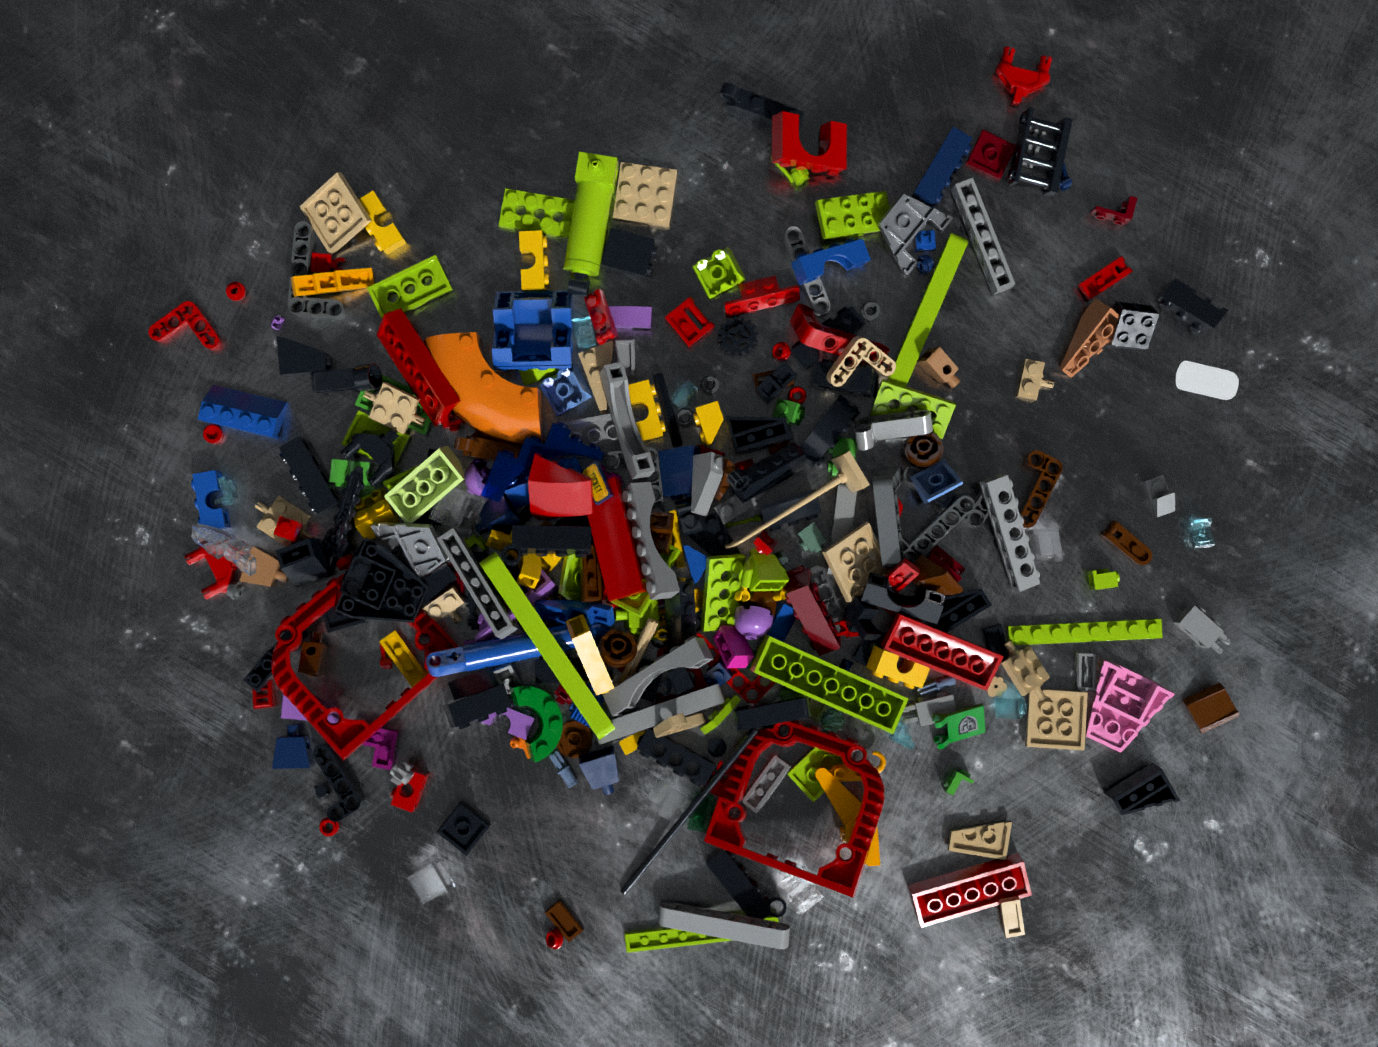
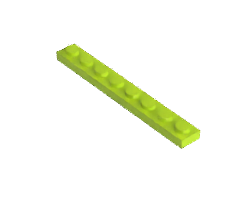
M1162 619L1007 626V642L1011 641L1013 645L1163 638Z

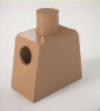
M940 347L929 348L917 360V363L938 383H947L951 388H954L961 381L955 375L958 367Z
M252 546L239 581L270 587L276 586L278 580L287 583L289 578L281 570L278 558L261 547Z

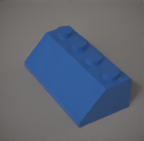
M213 385L202 400L197 420L279 439L288 402Z

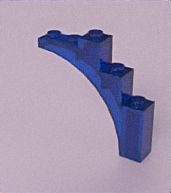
M557 421L556 424H551L543 444L540 443L541 439L531 435L530 438L525 437L517 458L513 457L514 453L503 449V452L498 451L480 496L499 503L513 480L532 465L536 452L541 454V457L544 459L554 456L575 455L585 456L598 461L602 460L604 452H601V448L596 445L590 444L587 446L582 444L583 440L572 436L570 439L571 430L567 429L568 425Z

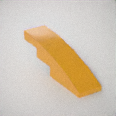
M361 268L292 276L291 283L294 297L364 289L374 285L372 268Z

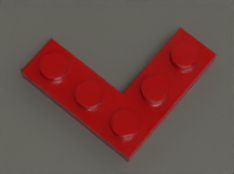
M905 558L885 577H889L891 587L896 592H900L920 574V569ZM883 608L884 610H886L888 613H890V614H891L892 616H894L895 618H896L897 614L899 613V612L890 611V610H887L886 608ZM911 616V618L916 619L918 621L922 620Z

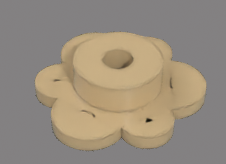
M994 676L987 690L988 696L994 697L996 695L1001 697L1002 692L1007 690V684L1003 682L1002 677L997 678Z

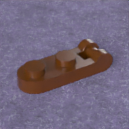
M1113 520L1109 524V529L1107 531L1104 530L1101 534L1105 540L1110 542L1135 564L1146 565L1152 560L1151 550L1117 521ZM1116 531L1121 534L1118 538L1113 536Z

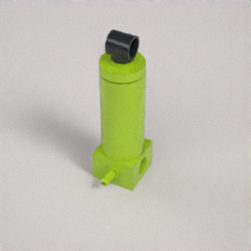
M579 151L575 173L577 188L563 266L565 271L572 273L568 282V294L587 297L590 284L589 277L599 275L612 194H615L619 173L617 157Z

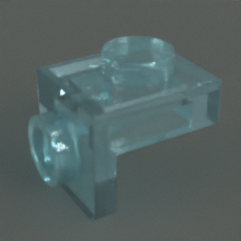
M227 476L218 478L224 497L214 500L215 505L227 507L234 504L233 501L239 499L236 492V482Z
M1196 518L1192 520L1188 527L1194 549L1214 546L1215 542L1210 530L1211 518Z
M1024 698L996 699V718H1024L1027 712Z

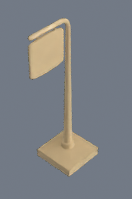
M850 451L838 455L831 460L838 471L835 478L763 525L753 528L730 544L725 545V548L741 544L840 483H845L850 493L862 490L870 484Z

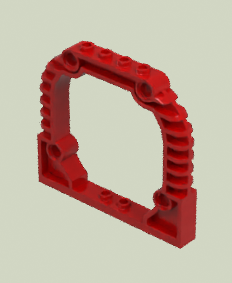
M345 574L340 575L337 579L335 577L328 581L327 587L324 590L316 591L307 604L305 602L300 604L296 608V613L291 617L288 615L280 621L281 625L275 632L277 644L271 661L273 678L278 688L343 761L438 678L430 675L426 658L429 654L459 647L438 623L431 619L420 607L414 623H406L416 633L414 639L416 648L424 651V671L427 675L411 689L407 687L400 694L401 698L398 701L392 700L385 707L386 711L370 725L364 720L344 718L339 708L332 707L326 709L297 678L291 667L290 656L300 646L302 632L334 606L336 593ZM285 631L291 633V637L288 640L280 638L281 634ZM427 636L430 641L427 644H422L419 638ZM435 663L432 666H438L440 663ZM331 714H337L340 718L338 722L330 723L328 717Z
M798 720L777 723L774 727L759 730L731 766L704 842L855 898L885 800L882 778L875 766L868 760V752L858 745V741L847 738L846 741L839 738V734L830 731L828 734L822 733L821 728L813 725L807 728L803 726V722ZM783 726L789 727V732L786 735L780 734V729ZM800 742L842 757V761L848 769L861 775L864 786L863 802L848 844L843 843L837 847L836 859L820 867L817 875L797 868V863L787 859L785 863L778 861L779 856L767 852L765 856L746 849L748 839L744 833L742 822L747 817V811L741 804L757 759L772 744L789 747ZM856 751L863 753V758L860 761L853 759V754ZM734 808H738L740 815L734 819L732 811ZM845 848H849L852 854L849 859L845 860L842 857V851Z

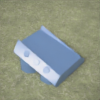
M572 364V368L559 370L555 375L539 383L556 416H560L592 397V391L582 376L579 367L575 364Z

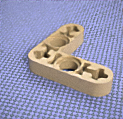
M856 336L850 341L828 371L827 381L833 386H842L862 359L885 376L894 373L896 364L894 360L868 339ZM859 342L863 345L861 349L858 346ZM876 351L877 357L870 361V353ZM851 356L852 363L849 366H845V359ZM882 361L886 363L889 367L885 369V367L879 363ZM835 374L839 376L838 380L834 378Z
M684 713L664 720L655 726L653 731L655 737L659 738L706 723L703 713L685 717Z

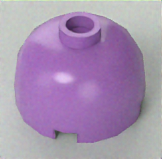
M474 459L465 470L464 481L469 493L487 497L497 492L501 488L503 481L498 472L493 467L490 470L485 466L487 462L481 459Z
M740 606L735 609L734 624L737 631L744 635L746 639L756 640L757 637L766 635L771 629L774 614L770 615V610L762 607L750 606V609H744V606Z

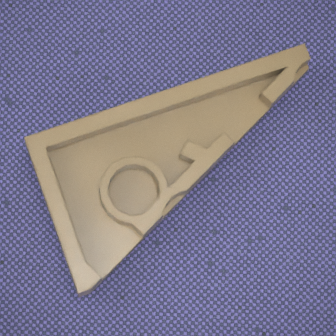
M613 341L578 353L601 415L606 414L608 402L599 373L604 365L612 364Z

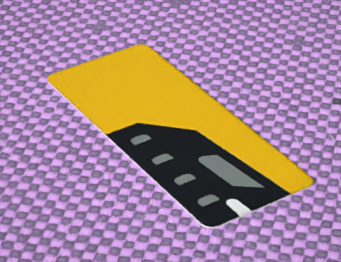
M647 729L619 741L625 755L637 750V746Z

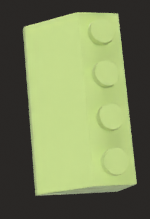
M448 446L439 448L384 497L405 523H414L465 479L460 460Z

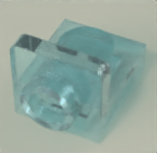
M591 317L573 319L578 348H589L597 345Z
M898 722L894 734L888 732L890 734L889 739L913 750L916 743L911 741V736L903 732L899 735L903 724Z

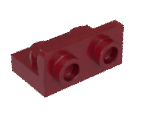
M935 545L925 556L946 570L957 583L962 579L960 575L965 571V568L938 545Z

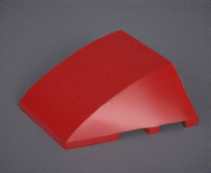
M536 452L528 479L530 514L539 521L592 514L594 512L592 478L571 468L561 467L558 465V462L546 460L541 457V454Z

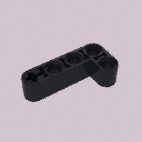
M808 696L757 706L747 705L735 708L733 711L738 731L812 716Z
M327 742L316 746L313 750V757L340 799L328 808L327 817L332 822H338L361 808L365 803V797L341 757ZM326 749L327 752L325 755H322L321 752ZM329 758L333 759L326 763V760H328ZM331 764H335L337 766V773H333L331 771ZM341 780H344V781L347 782V784H348V789H347V790H345V789H343V788L341 787V785H340ZM351 797L357 798V806L351 804ZM335 807H338V808L341 809V811H342V815H341V816H337V815L334 813V808H335Z

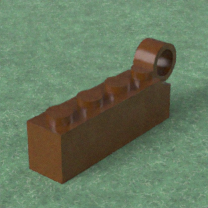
M466 436V438L456 437L454 449L462 450L463 456L528 469L532 467L535 453L537 452L541 455L543 453L542 450Z

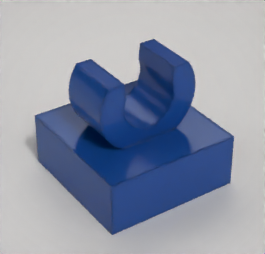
M935 230L919 231L916 234V252L935 251Z

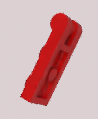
M1123 256L1078 285L1088 301L1133 272L1125 264ZM1116 266H1118L1121 273L1118 274V272L1115 269Z
M597 289L587 295V297H584L596 332V340L600 345H603L609 338L617 337L618 333L604 292L601 289Z
M764 529L753 543L759 553H765L768 556L778 541L775 538L772 539Z

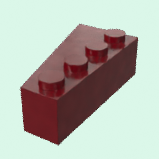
M806 568L788 575L789 581L787 582L785 598L789 604H792L796 619H800L804 634H808L812 649L816 650L818 655L821 656L840 649L841 638L836 635L838 631L832 617H827L828 610L824 600H819V588L816 582L812 583L810 580L811 570Z

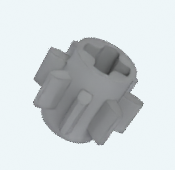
M407 761L403 762V764L397 762L390 771V774L393 776L391 781L397 786L401 785V783L406 785L414 775V772L411 771L413 766Z

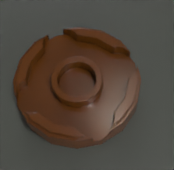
M577 720L566 721L563 723L561 738L557 744L558 750L569 758H579V756L587 754L593 745V731Z

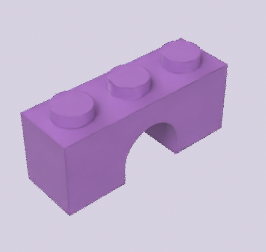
M511 703V706L507 708V712L502 713L510 719L511 725L508 733L526 740L536 716L532 715L533 711L526 708L519 710L514 708L515 705ZM496 712L489 714V719L482 721V723L490 726L494 721Z

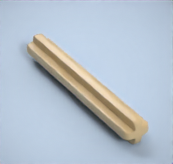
M649 618L636 643V656L630 663L626 664L620 677V683L624 682V678L635 674L658 626L656 619Z

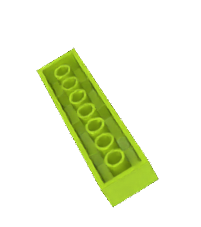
M764 635L749 669L756 674L891 734H894L909 699L768 635Z

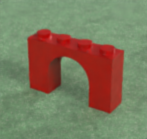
M782 111L772 116V163H777L781 167L794 166L797 170L811 169L814 173L827 172L828 175H838L839 172L847 169V124L829 121L821 125L820 149L817 156L809 154L801 145L799 139V114Z

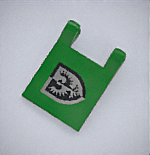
M981 703L947 714H933L932 721L935 722L936 728H941L945 724L947 726V735H936L934 737L937 748L944 749L949 743L985 733L984 705Z

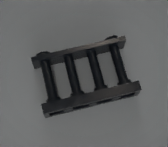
M1030 107L1022 112L1019 118L1020 129L1012 167L1007 174V179H1009L1008 186L1012 187L1019 180L1042 186L1044 189L1043 196L1051 197L1058 193L1073 119L1065 117L1057 122V124L1032 117L1034 108ZM1030 125L1054 131V141L1050 142L1029 136ZM1026 144L1049 149L1052 152L1051 158L1045 160L1025 154ZM1026 162L1046 168L1048 170L1047 177L1043 179L1021 173L1022 163Z

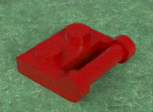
M692 297L686 299L665 317V320L688 347H691L715 327L713 322H709L694 304L695 301ZM686 308H689L704 326L701 330L685 313L684 310Z

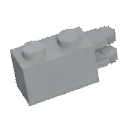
M764 491L745 503H742L734 495L714 507V510L723 524H726L756 506L757 503L755 501L763 497L766 492Z
M1188 605L1173 623L1202 648L1209 649L1211 647L1214 651L1221 654L1223 649L1215 641L1219 638L1224 644L1229 645L1231 640L1223 634L1224 631L1219 627L1220 623L1213 618L1207 617L1205 615L1206 611L1202 607Z
M941 691L935 693V697L928 698V695L918 697L917 701L912 702L913 704L906 705L903 711L914 710L916 716L904 718L902 720L903 724L917 721L919 726H925L935 723L932 721L933 714H947L957 711L953 694Z

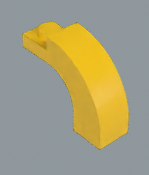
M491 530L485 546L502 551L505 546L512 544V531L510 535H507L501 531ZM511 550L507 552L514 559H517L518 553ZM528 554L527 556H522L518 564L519 571L516 582L517 584L534 589L541 575V557L536 556V554Z

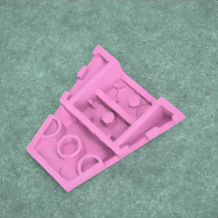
M1104 660L1085 736L1121 753L1138 735L1143 726L1150 722L1154 714L1159 712L1164 707L1163 705L1169 698L1171 699L1175 693L1118 663Z

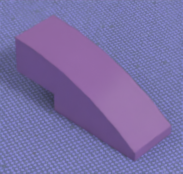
M608 306L616 328L651 329L652 307Z

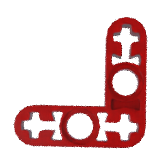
M190 301L180 304L154 323L148 330L151 339L163 342L188 324L206 348L216 350L222 344L221 337L201 309ZM188 306L193 308L191 310L192 314L186 313L188 311ZM172 317L179 319V323L175 327L170 325ZM198 321L205 322V328L201 331H198L196 328ZM157 329L162 330L160 337L156 335ZM208 333L210 337L216 338L214 339V345L209 343L210 340L205 334Z

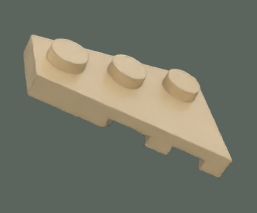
M1012 821L950 830L947 850L1006 860Z

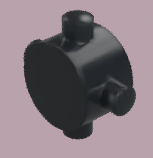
M323 782L319 786H314L318 799L325 795L329 796L330 792L327 783Z

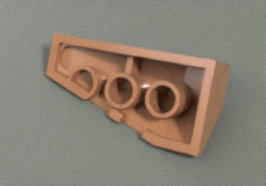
M1095 298L1081 317L1060 370L1072 378L1089 363L1090 357L1095 353L1100 354L1103 351L1102 347L1108 342L1111 343L1119 314Z

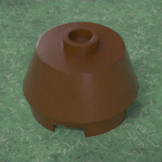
M933 432L910 436L905 445V455L908 460L916 467L927 469L936 464L941 459L944 451L942 441Z
M613 629L605 633L600 639L598 651L607 665L620 668L635 658L637 644L629 632Z

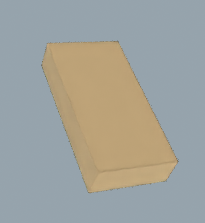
M1019 897L999 899L1005 937L1025 935Z

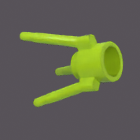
M775 163L788 177L790 183L795 182L796 186L809 179L807 169L797 170L795 167L791 170L792 174H790L784 167Z

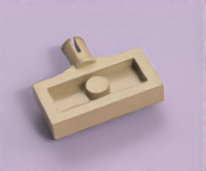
M1025 359L1017 397L1036 401L1041 386L1053 389L1055 381L1043 379L1044 362Z
M452 586L424 605L423 609L436 622L443 617L450 616L454 623L457 624L462 618H460L455 610L465 603V598L455 586Z

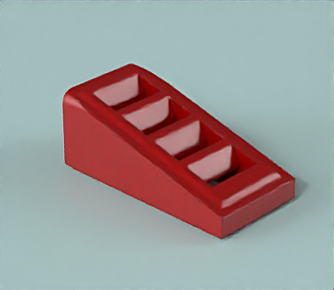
M274 679L262 689L268 690L267 694L257 693L252 688L253 709L276 706ZM260 698H268V701L261 702Z

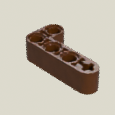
M1038 450L1029 452L1024 457L1025 466L1037 472L1019 509L1022 517L1028 516L1029 523H1025L1024 519V528L1033 527L1037 523L1063 469L1062 463L1059 460ZM1032 455H1036L1038 458L1036 465L1031 462ZM1050 463L1055 466L1054 473H1051L1048 470V465ZM1041 480L1046 482V490H1042L1040 488L1039 484ZM1033 497H1035L1038 500V506L1036 508L1033 507L1031 504V499Z

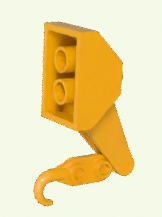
M873 751L872 754L880 758V764L875 768L881 773L886 766L885 756L878 751ZM836 764L830 770H827L825 767H818L815 770V777L842 820V827H839L840 839L848 844L863 801H859L841 782L861 781V775L848 769L845 764ZM878 825L866 861L868 866H880Z

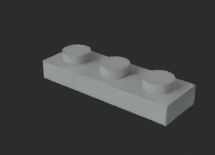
M774 755L743 798L742 803L758 814L791 766L777 755Z

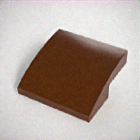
M651 511L650 530L655 548L659 554H668L672 539L674 514Z

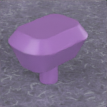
M275 315L271 322V327L275 330H280L285 321L284 317Z

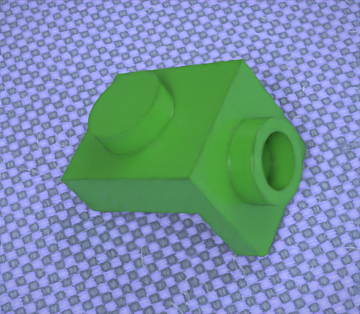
M778 398L772 417L787 418L795 425H800L805 416V407L796 402Z
M953 769L951 775H948L943 782V790L954 795L962 779L973 784L974 780L969 778L971 774L963 769H960V771Z

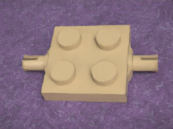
M387 382L382 384L377 395L370 391H365L363 395L364 398L373 401V408L369 418L402 434L406 433L412 421L421 426L426 421L425 418L416 414V407L420 399Z
M279 495L269 507L261 501L257 502L260 506L255 505V508L264 513L263 518L256 527L285 547L292 545L294 542L273 534L280 516L303 524L299 538L303 540L314 538L305 532L306 525L312 517Z
M1011 641L1005 643L1004 646L1010 655L1001 664L1021 696L1034 691L1039 701L1045 699L1047 696H1045L1040 687L1050 676L1030 645L1016 650Z

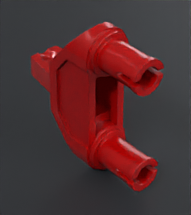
M1004 47L1001 63L997 65L996 73L1006 89L1013 94L1011 105L1019 106L1023 96L1026 97L1050 82L1049 69L1052 57L1049 56L1048 60H1046L1047 56H1041L1038 71L1035 72L1012 66L1016 50L1011 48V51H1009L1010 47Z
M207 542L201 543L198 549L184 555L185 559H189L186 562L190 566L203 558L207 560L216 578L215 583L201 589L202 593H206L203 596L207 600L221 592L227 593L228 585L235 580L237 566H239L238 561L247 557L244 550H238L233 553L232 550L227 551Z

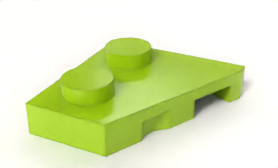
M737 695L732 698H725V702L720 704L722 707L709 715V720L700 728L704 734L716 728L741 701Z

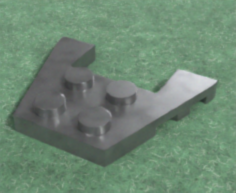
M899 195L877 225L903 275L908 276L917 264V261L905 248L924 224L929 220L939 231H944L953 217L935 208H931L908 195Z
M374 522L371 525L378 541L392 537L397 538L412 567L409 570L419 579L433 571L448 558L437 540L438 536L432 524Z

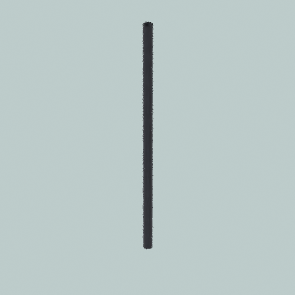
M751 728L620 890L624 895H627L757 735L759 731L756 728Z

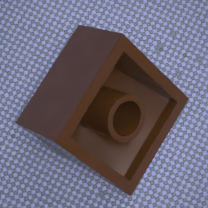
M922 554L914 562V565L920 569V574L911 582L920 587L919 590L922 593L928 589L949 596L961 593L964 590L946 570Z

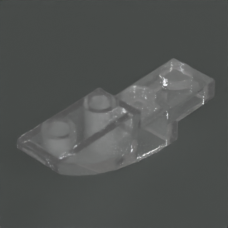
M192 524L191 537L193 541L202 546L207 553L212 554L217 559L225 556L228 561L233 562L241 571H244L249 576L256 573V558L250 554L249 544L224 530L203 524Z

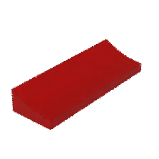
M400 308L385 313L378 329L377 337L414 395L420 399L421 406L434 426L441 425L446 416L461 400L403 310Z
M615 476L607 480L614 496L600 505H595L593 500L594 512L587 515L608 601L610 602L647 591L635 540L632 536L630 520L627 517L626 504L622 497L623 492L620 480Z
M901 613L897 614L889 631L880 642V646L888 652L985 691L988 690L1004 657L997 652Z
M1019 853L1008 855L1006 860H991L908 885L921 928L1000 905L999 899L1015 896L1021 899L1032 895L1025 864Z

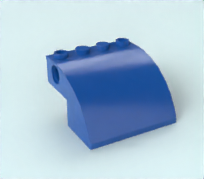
M567 290L496 291L493 305L495 332L492 343L494 370L508 371L509 369H519L526 371L528 369L547 370L548 368L565 370L572 368L573 295L568 294Z

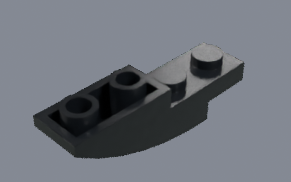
M307 628L302 632L301 644L311 634V631ZM285 631L280 638L288 640L291 637V633ZM277 642L270 650H267L243 679L257 693L273 679L271 661ZM301 644L293 653H291L290 658H292L296 654V652L302 647Z

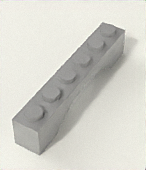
M623 362L604 365L599 375L630 479L634 481L650 477L655 468L651 454L645 446L635 423L629 396L628 378Z
M651 482L630 483L622 491V497L626 504L627 517L631 523L632 536L635 538L637 555L640 557L641 571L646 580V590L649 593L650 600L672 598L680 591L676 574L659 555L651 536L650 515L656 500Z
M695 636L687 638L684 641L685 644L670 649L669 654L656 658L650 666L647 665L638 670L639 673L636 675H630L624 678V682L620 685H614V689L603 695L611 715L623 716L636 708L646 687L660 674L678 667L698 669L713 660L714 658L704 638Z

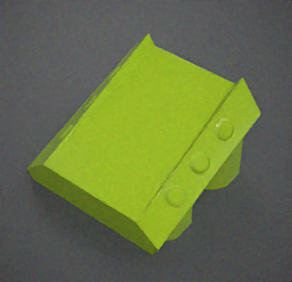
M729 247L723 250L718 249L711 256L701 259L693 265L710 299L745 281V275Z

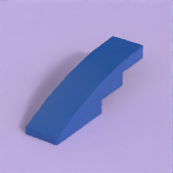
M537 600L535 602L536 612L542 620L566 625L565 621L583 614L588 626H591L594 622L607 626H612L615 623L613 606L577 600Z

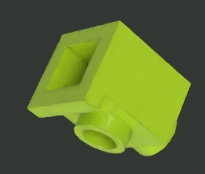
M1109 568L1087 571L1090 590L1118 587V582L1120 581L1118 571H1109Z

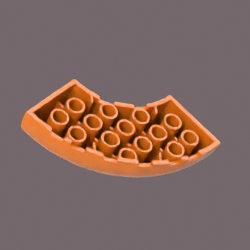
M476 332L441 334L424 339V344L461 400L452 411L464 423L493 441L545 450L543 398L541 391L537 387L516 385L496 374L485 355L483 340Z

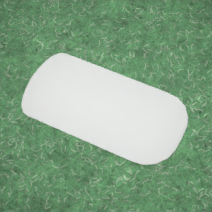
M1183 361L1176 372V386L1180 390L1223 400L1232 399L1238 390L1239 379L1234 372L1191 361Z

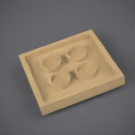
M621 162L613 220L669 228L677 170Z
M342 172L334 174L300 206L329 254H335L372 221Z
M867 522L822 551L846 602H851L855 596L863 594L870 572L886 576L891 571V568L883 569L880 544L870 523Z
M1042 689L1047 697L1039 701L1034 691L1028 693L1025 746L1084 751L1088 693Z

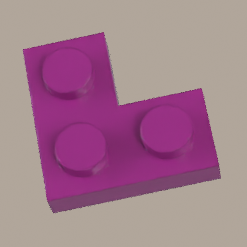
M380 728L362 744L375 747L372 767L392 769L399 731Z

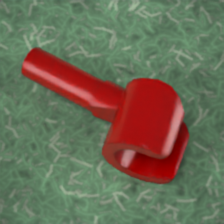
M379 643L381 651L380 666L384 669H392V660L386 658V651Z

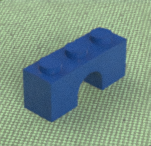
M212 470L192 474L191 485L196 493L194 502L199 510V527L202 528V531L207 532L231 528L228 509H216L211 503L213 494L224 490L222 472Z

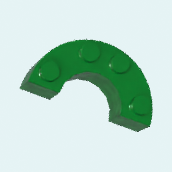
M527 685L510 686L509 689L514 705L519 707L529 706L538 717L537 732L525 743L530 760L535 763L539 762L555 749L561 738L563 720L560 708L548 693L539 688Z

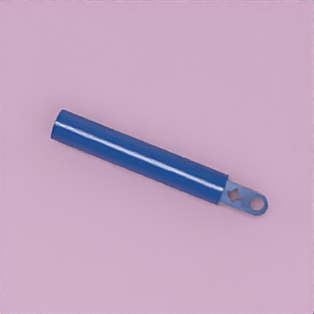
M595 622L588 626L596 644H599L604 634L610 631V626ZM566 625L548 628L563 651L576 649ZM525 632L506 636L503 639L496 638L433 652L427 656L426 664L430 675L440 677L542 655ZM435 663H440L438 666H432Z

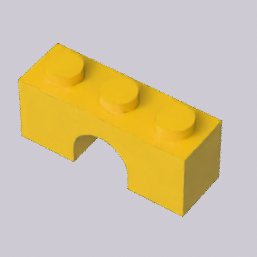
M374 191L359 198V201L372 220L365 226V229L370 236L372 234L375 236L376 241L374 243L380 252L383 250L388 255L406 244L405 239L394 223L386 227L378 226L379 217L387 212Z
M542 230L519 231L521 254H529L535 257V264L531 268L521 269L522 290H546V285H549V274H546L545 267L549 266L548 255H545L544 248L548 247L547 236H544Z
M649 379L629 384L631 405L641 404L649 410L645 420L636 422L643 442L664 437L663 432L666 429L664 421H659L658 414L661 413L659 402L655 403L653 395H656L654 384H650Z
M874 646L866 668L872 670V675L883 678L884 675L888 676L887 680L897 684L899 681H902L904 686L914 689L915 686L923 687L930 668L906 658L902 665L897 668L898 655Z

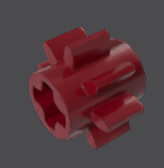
M560 684L554 693L558 696L556 701L561 705H564L565 702L570 705L572 699Z

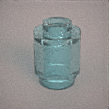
M687 379L686 382H682L671 394L673 397L671 401L678 408L681 406L685 408L697 395L696 392L699 389Z

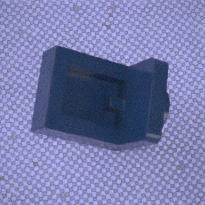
M720 660L712 668H708L703 677L709 686L715 684L721 686L731 679L734 674Z

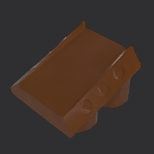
M726 458L723 459V476L714 496V500L720 502L730 486L727 483L728 475L734 469L739 468Z
M1221 683L1207 685L1201 692L1191 694L1182 700L1201 734L1239 717V711L1234 706L1225 690L1226 688Z

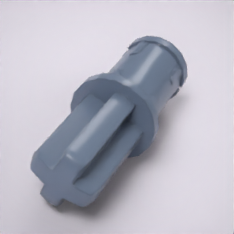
M948 675L937 679L932 678V681L925 683L922 688L917 687V692L920 697L935 691L939 693L944 688L956 685L953 677Z
M557 750L550 754L549 757L558 770L557 774L561 775L567 788L577 784L579 781L569 768L571 765L566 763L560 751Z

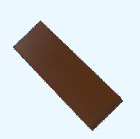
M591 544V555L580 557L581 602L602 601L601 568L595 544Z

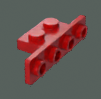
M775 275L738 284L741 298L725 302L724 307L726 317H732L800 300L799 286L794 285L780 289Z

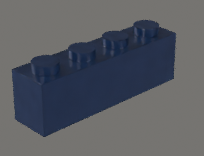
M952 127L912 197L931 208L934 203L939 204L944 195L941 193L942 189L949 187L953 180L951 174L953 171L957 172L963 163L960 159L963 154L967 156L972 148L970 142L973 138Z

